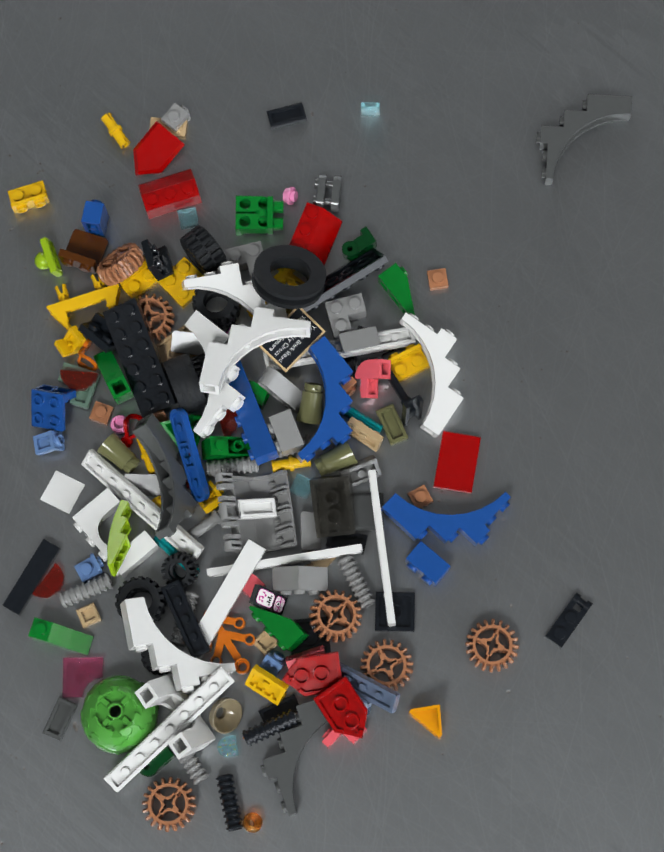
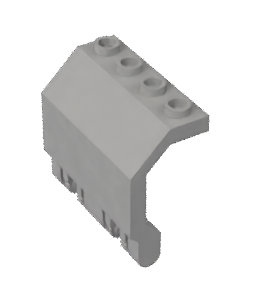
M280 470L269 475L257 477L233 476V473L226 472L215 474L216 489L226 491L227 496L222 495L218 497V502H220L218 504L220 520L222 521L221 528L231 529L232 534L223 535V540H225L223 542L224 550L226 552L241 553L248 539L265 548L266 551L264 553L282 551L298 546L287 470ZM275 497L277 512L275 518L239 520L236 508L237 499Z

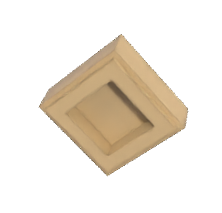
M94 602L76 610L84 629L102 621Z
M264 630L256 637L254 645L266 656L278 646L276 643L278 640L274 636L271 637Z

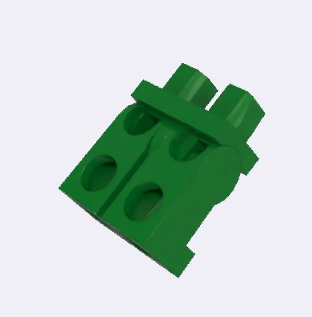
M236 195V236L254 233L273 234V231L283 230V218H273V213L284 212L283 201L273 200V196Z

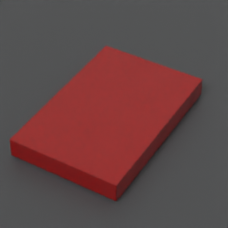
M443 431L433 488L472 494L481 437Z

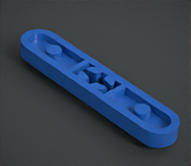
M179 407L171 410L170 422L191 494L197 502H202L210 497V488L201 463L188 413Z

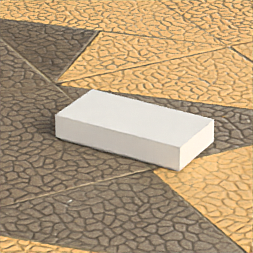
M275 497L236 500L239 520L275 518L277 516Z

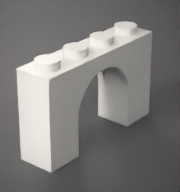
M106 488L72 517L75 521L74 527L80 533L85 532L88 536L85 538L92 548L95 545L100 550L97 554L104 562L107 561V545L102 540L101 528L105 520L116 512L120 503L109 488ZM145 530L130 542L131 547L116 576L120 574L125 578L159 549L158 545Z
M172 673L148 681L135 692L145 709L155 705H163L172 712L188 697L183 691L175 690ZM199 715L182 732L171 739L168 745L179 760L204 749L216 737L202 716Z

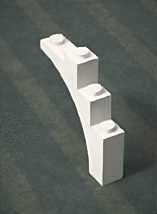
M233 261L221 263L222 266H219L217 269L218 274L208 272L203 277L190 275L186 276V279L181 283L183 290L199 289L225 295L240 303L252 315L254 314L255 307H268L274 309L275 317H287L285 308L274 306L268 302L267 305L265 304V300L255 291L252 281L244 282V285H242L239 264H233Z
M255 307L251 327H247L244 324H232L227 345L222 342H208L199 381L200 392L220 395L223 383L236 363L251 350L267 342L289 337L310 338L311 321L289 319L285 316L275 317L274 309Z
M197 310L185 324L196 336L205 354L208 342L228 344L229 335ZM236 365L226 377L220 395L209 393L203 415L193 430L204 439L213 432L216 423L225 417L227 409L234 413L244 404L246 397L229 385L239 375L240 368Z
M405 313L399 323L410 331L420 343L431 371V401L420 428L436 438L464 399L460 396L461 393L458 390L448 387L461 369L454 360L445 358L457 338L448 329L444 330L441 328L436 334L431 326L423 325L419 322L417 316L412 313Z
M144 597L125 599L120 604L129 651L143 652L148 650L152 671L159 670V673H164L172 670L176 691H183V693L195 691L200 682L203 683L220 666L229 675L236 671L235 663L203 661L189 656L176 648L156 627L148 612Z

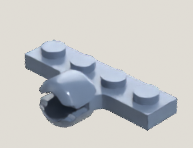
M340 662L342 678L345 676L348 678L368 709L367 715L370 714L372 703L391 714L396 712L400 693Z

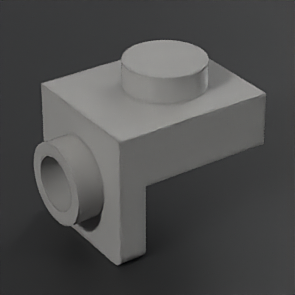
M176 103L161 118V121L175 132L186 120L188 122L191 120L189 110L185 106H179Z

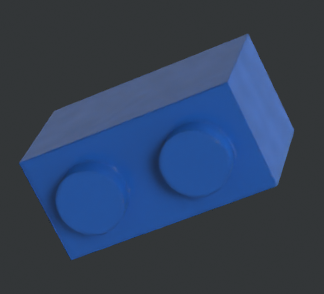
M99 200L85 201L81 219L85 232L105 237L109 215L104 203Z
M422 541L418 543L405 560L407 568L413 573L417 571L421 574V579L429 586L432 584L436 587L451 568L446 561Z

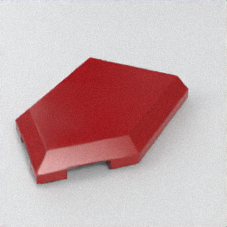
M156 121L133 149L135 175L162 173L185 144Z
M338 651L298 657L282 678V681L292 686L303 696L322 693L342 679Z
M345 676L313 699L335 733L363 738L368 709Z

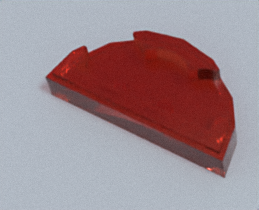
M60 370L64 384L76 391L87 390V388L96 383L99 375L95 372Z
M227 409L225 417L220 421L224 436H232L237 428L234 418L238 416L236 411L233 413Z
M56 563L32 595L48 599L61 591L64 585V574Z

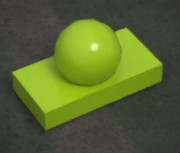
M46 237L40 239L43 252H39L34 258L36 267L41 270L49 268L50 273L54 276H62L63 271L53 242Z

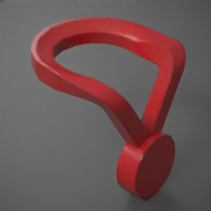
M134 413L129 414L123 420L125 435L121 438V441L128 448L133 444V438L136 437L134 434L129 436L128 423L131 419H142L141 415Z

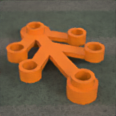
M226 617L223 624L234 625L238 630H242L246 626L245 620L241 617ZM242 620V626H236L237 621ZM221 626L210 662H213L215 658H219V663H223L221 656L225 645L235 661L236 672L241 675L247 674L251 669V664L247 659L241 657L231 640L244 642L247 646H253L256 641L255 636L251 633L241 634L227 631ZM248 637H253V641L251 643L246 642V639ZM241 664H246L245 670H240Z

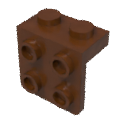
M75 229L66 250L60 249L58 257L65 266H73L83 272L96 274L97 266L102 261L108 246V240Z

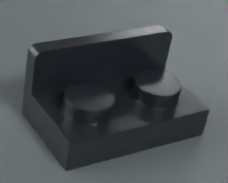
M148 239L142 241L141 245L147 267L157 281L174 274L167 247L164 245L157 249L156 245H152Z
M99 312L95 313L91 321L82 323L78 328L82 334L105 353L116 350L105 318Z

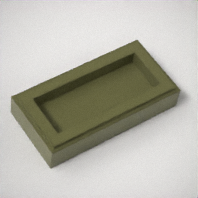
M394 404L376 410V415L383 426L390 446L408 439Z

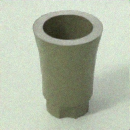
M305 382L296 421L308 424L321 423L322 384Z
M115 432L97 450V453L107 458L127 474H131L141 462Z
M345 442L343 445L339 444L314 460L321 476L358 464L348 442Z

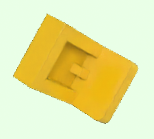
M75 325L69 328L63 339L56 340L54 345L62 357L77 354L86 338Z
M211 480L207 482L212 489L210 497L205 501L197 502L206 514L217 509L220 503L218 502V497L224 493V491L217 490L216 485Z

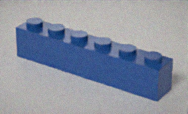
M239 360L236 363V366L240 368L239 375L229 385L246 398L244 399L243 406L236 410L238 416L234 418L238 428L242 427L244 430L241 436L245 444L249 443L251 449L247 451L251 461L255 460L257 466L279 458V455L242 363Z

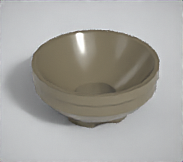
M224 697L219 699L210 710L209 722L211 727L221 734L234 731L241 721L242 707L233 698ZM222 707L223 714L217 718L216 712Z

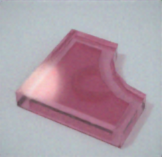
M63 658L62 697L83 698L87 686L94 680L103 678L104 658Z

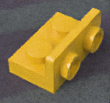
M43 180L7 191L14 213H25L28 209L34 207L41 208L50 203Z
M145 259L138 271L123 282H119V285L130 299L138 298V295H144L157 284V279L148 269Z
M420 343L417 345L411 344L405 348V351L399 354L395 352L388 356L387 359L391 360V370L399 383L430 368Z
M257 664L252 668L245 682L246 686L277 706L286 696V691L289 687L288 684Z

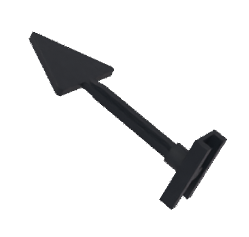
M396 349L358 355L357 366L365 360L384 359L383 355ZM391 370V379L387 380L401 400V421L404 426H407L409 418L416 416L418 420L422 418L424 400L420 395L414 398L408 397Z

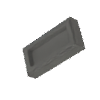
M59 696L42 733L62 741L78 704Z

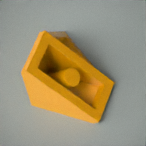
M440 704L414 708L409 711L408 714L436 738L440 739L442 737Z

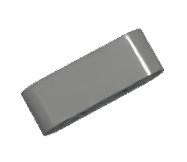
M268 366L257 383L287 409L297 414L302 391L277 370Z

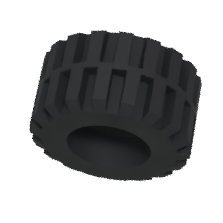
M197 225L180 238L183 250L203 274L215 272L219 266H222L221 263L227 262L226 256L219 244L202 226Z
M199 289L194 291L195 296L192 297L194 312L197 310L221 330H223V326L228 328L232 321H237L236 317H239V310H241L240 303L213 291ZM214 297H222L227 300L226 307L219 312L207 310L206 304Z
M138 576V578L132 577L128 582L127 580L124 581V585L118 588L119 593L115 595V606L121 618L120 604L125 599H131L136 593L147 592L152 597V603L148 608V612L153 622L160 621V616L165 613L164 608L167 602L158 583L151 578H144L143 576Z

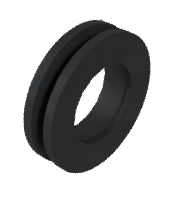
M292 245L273 246L261 252L255 260L252 274V284L257 294L266 302L285 309H301L317 302L323 293L326 281V269L322 261L312 252ZM280 268L294 269L301 272L306 277L307 282L296 286L285 285L272 277L271 272Z

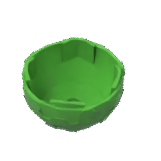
M116 675L99 681L89 690L84 699L80 714L81 724L87 738L98 749L116 755L130 752L156 728L159 706L155 705L145 709L135 694L145 683L125 675ZM114 706L121 708V714L118 717H112L110 714V710Z

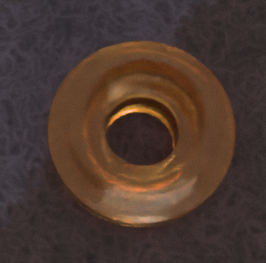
M254 812L246 814L243 818L244 829L249 833H255L260 830L263 823L260 815Z

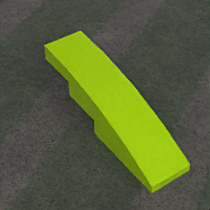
M125 500L120 501L109 531L107 564L112 576H116L131 547L128 539L131 526L128 520L132 511L129 502Z

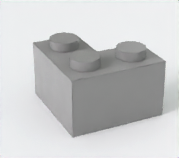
M261 241L224 250L226 260L233 261V264L238 263L240 272L248 270L252 281L255 260L263 252Z
M362 293L325 302V310L334 340L339 339L338 334L352 331L351 321L366 318V308Z
M290 409L268 417L270 422L267 424L272 439H276L274 445L277 452H282L283 457L305 447Z
M272 567V591H280V595H292V591L293 594H305V591H308V595H320V591L328 590V567Z

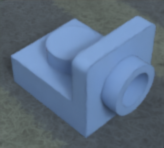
M50 430L33 436L36 455L41 456L55 450H65V439L62 432Z
M92 553L90 558L74 567L81 581L87 583V580L91 581L94 577L102 575L104 573L102 567L105 565L100 556L96 557Z
M271 650L259 666L277 677L281 669L286 665V659L281 652Z

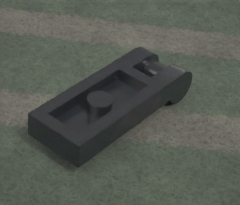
M576 592L545 638L561 649L593 603L590 601L586 602ZM575 604L582 607L580 612L573 608Z

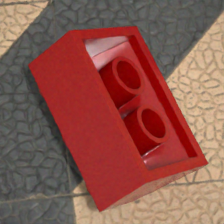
M191 169L138 185L149 219L202 203Z
M307 202L289 245L301 247L312 252L325 266L343 222L325 208Z

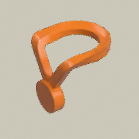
M87 339L82 349L78 351L77 364L82 368L96 372L98 369L96 362L84 355L92 344V341ZM81 359L88 360L93 365V368L81 362Z

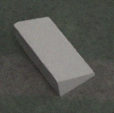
M376 326L338 334L342 353L381 345Z
M173 330L171 352L188 353L190 355L205 354L202 345L192 332Z
M374 455L358 460V464L339 470L346 489L369 481V470L376 469V477L382 476Z
M124 474V477L146 496H161L156 474Z
M301 512L302 552L321 550L320 513Z

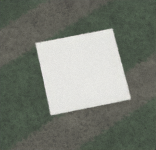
M56 470L40 500L70 514L85 484Z

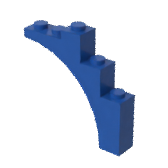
M325 336L310 346L308 350L317 364L322 377L325 391V407L322 421L316 434L309 444L297 454L296 458L300 463L305 460L306 462L312 460L316 456V451L320 448L323 451L331 444L330 440L335 445L339 443L343 445L351 439L349 435L352 433V429L340 416V413L342 415L346 414L351 409L350 405L353 400L340 384L344 386L352 379L350 376H352L353 370Z
M505 492L494 502L481 509L464 514L447 515L422 510L408 503L395 493L382 506L381 511L414 542L417 539L422 540L429 533L427 531L429 529L444 544L448 541L452 543L458 537L457 531H459L473 546H476L478 543L482 545L489 538L487 534L490 529L486 524L490 526L497 519L495 514L499 510L503 512L510 505L508 501L511 496Z

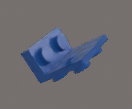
M46 384L31 389L32 426L61 432L65 431V403L76 398V390Z

